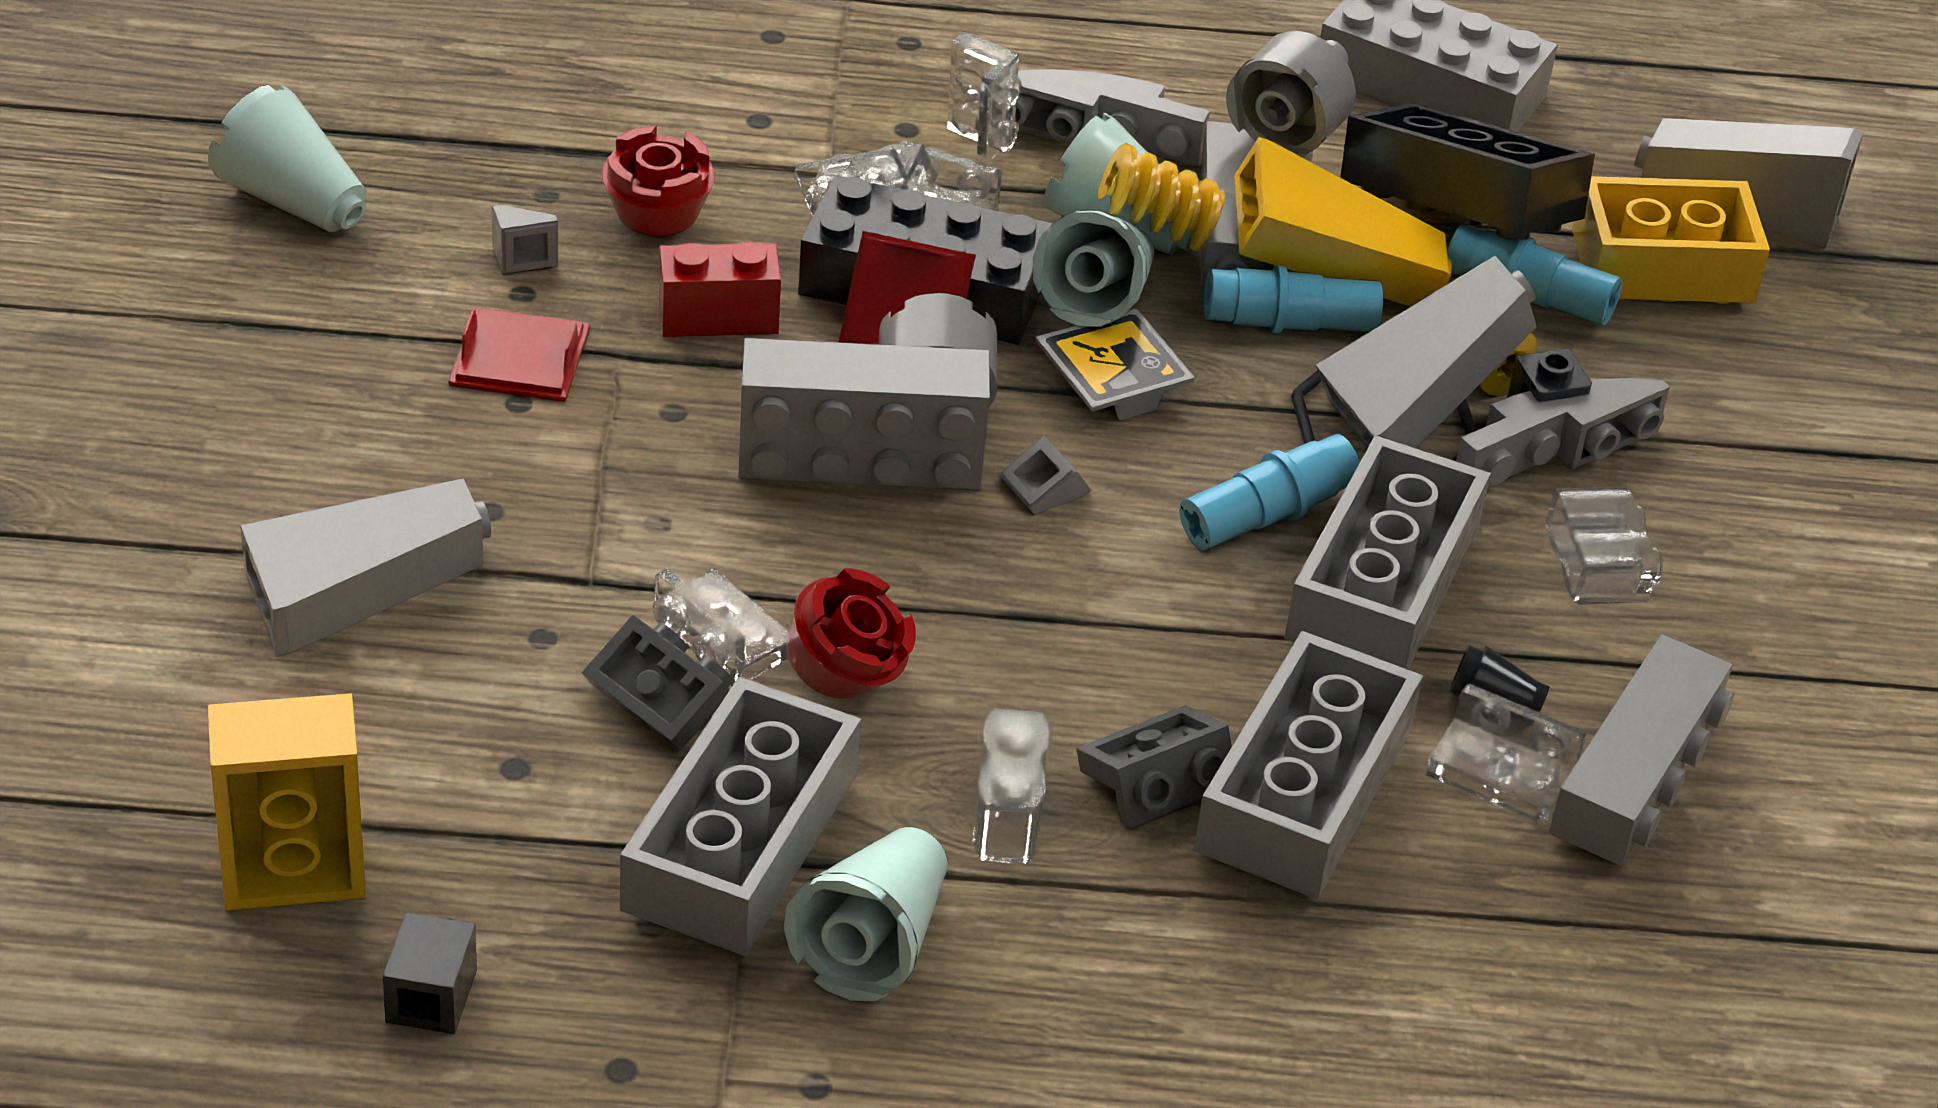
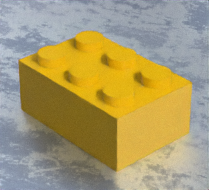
M1592 176L1585 219L1574 221L1572 226L1581 264L1622 278L1619 300L1703 301L1719 304L1732 302L1755 303L1770 252L1748 181Z
M352 693L209 704L210 763L225 911L365 899L366 886Z

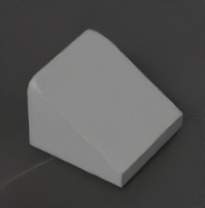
M505 205L492 206L493 251L502 274L558 266V219L556 215Z
M1045 436L998 474L1034 515L1081 498L1091 491L1078 471Z

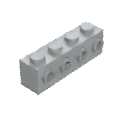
M1661 634L1561 786L1549 834L1620 866L1624 864L1636 843L1646 847L1652 839L1661 818L1662 811L1658 807L1661 803L1671 807L1682 788L1687 772L1683 767L1685 764L1696 767L1702 758L1711 735V731L1707 730L1709 725L1719 729L1727 717L1734 699V693L1725 689L1733 664Z

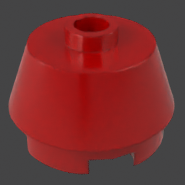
M657 126L636 128L617 137L616 149L605 161L601 175L616 213L625 226L641 234L666 236L682 232L695 223L715 181V171L709 161L710 153L703 141L686 131L684 140L672 136L657 135Z
M844 568L838 576L814 580L801 590L795 603L787 639V654L793 669L809 687L828 697L839 699L851 698L895 680L904 671L909 654L913 650L916 641L915 622L911 613L907 618H903L898 607L885 595L890 589V586L885 581L863 570Z

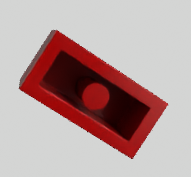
M742 242L739 244L711 245L685 243L682 245L660 246L659 307L663 337L779 334L781 274L776 243Z

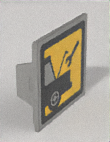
M1138 309L1130 310L1120 319L1103 326L1076 325L1036 336L1035 342L1091 411L1114 406L1119 421L1156 410L1165 390L1195 381L1193 374Z

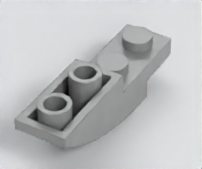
M1015 70L995 72L991 77L987 123L1070 145L1092 118L1098 116L1102 119L1103 113H1107L1115 118L1147 152L1198 167L1202 158L1206 122L1209 121L1210 111L1164 99L1165 85L1140 79L1078 70Z
M1595 379L1591 380L1590 393L1584 396L1546 402L1537 401L1531 391L1511 396L1491 404L1486 427L1461 437L1456 462L1490 472L1488 486L1498 485L1507 478L1533 466L1543 465L1554 457H1558L1573 470L1595 459L1605 458L1617 449L1637 440L1647 439L1658 432L1664 420L1663 412L1670 386L1663 380Z

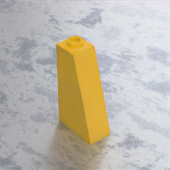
M1258 137L1234 175L1240 255L1273 265H1284L1287 269L1300 273L1321 274L1327 278L1379 281L1383 289V298L1408 306H1413L1430 296L1436 289L1447 285L1450 279L1452 261L1447 255L1444 232L1270 140Z

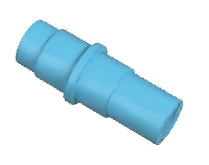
M1461 224L1452 237L1447 251L1448 258L1452 261L1451 273L1462 276L1496 256L1510 273L1519 270L1528 280L1536 297V300L1531 302V304L1546 309L1551 307L1603 326L1610 320L1621 293V277L1569 260L1566 255L1537 246L1536 240L1531 237L1524 240L1508 239L1497 235L1496 231L1491 229L1482 230L1470 225Z
M1275 265L1272 270L1249 268L1224 270L1210 268L1206 277L1204 289V316L1206 320L1228 321L1232 325L1268 327L1270 333L1280 334L1283 329L1317 331L1319 328L1370 332L1379 327L1382 317L1383 289L1379 281L1327 278L1321 274L1288 272L1287 267L1284 265Z
M1340 434L1331 435L1318 442L1310 441L1285 453L1280 450L1269 452L1263 456L1261 463L1234 474L1232 479L1183 499L1179 507L1182 526L1190 541L1197 548L1206 550L1247 531L1262 529L1282 519L1289 521L1300 519L1305 516L1308 508L1335 497L1339 491L1345 489L1360 461L1351 443Z

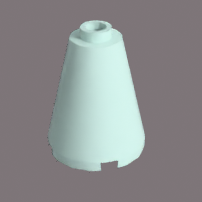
M270 85L257 88L243 97L221 122L228 129L221 144L219 145L213 139L208 149V165L213 174L223 182L328 232L349 229L357 224L366 210V189L297 96L285 86L280 85L281 90L276 91Z
M1103 113L1102 119L1095 116L1078 133L1060 161L1066 164L1063 178L1060 182L1051 176L1043 198L1044 206L1062 216L1081 210H1097L1109 213L1110 196L1105 195L1099 201L1097 199V190L1112 155L1124 143L1136 147L1137 157L1147 151L1115 118L1107 113ZM1126 204L1116 217L1129 222L1131 205ZM1146 213L1139 223L1135 225L1147 233L1152 241L1153 248L1158 251L1172 255L1179 248L1184 251L1190 249L1192 232L1189 230L1176 243L1169 240L1171 223L1168 221L1157 234L1149 231L1151 214Z
M1097 210L1076 211L1057 220L1039 238L1032 258L1033 281L1038 293L1042 292L1044 298L1052 307L1050 310L1058 318L1077 326H1103L1126 315L1138 302L1153 262V244L1144 230L1116 216Z
M913 827L900 828L816 875L798 889L786 907L783 928L789 951L796 962L799 964L804 958L819 974L814 982L824 990L848 1000L877 1001L886 997L890 991L901 986L909 978L914 970L947 871V857L940 843L932 835L921 829Z

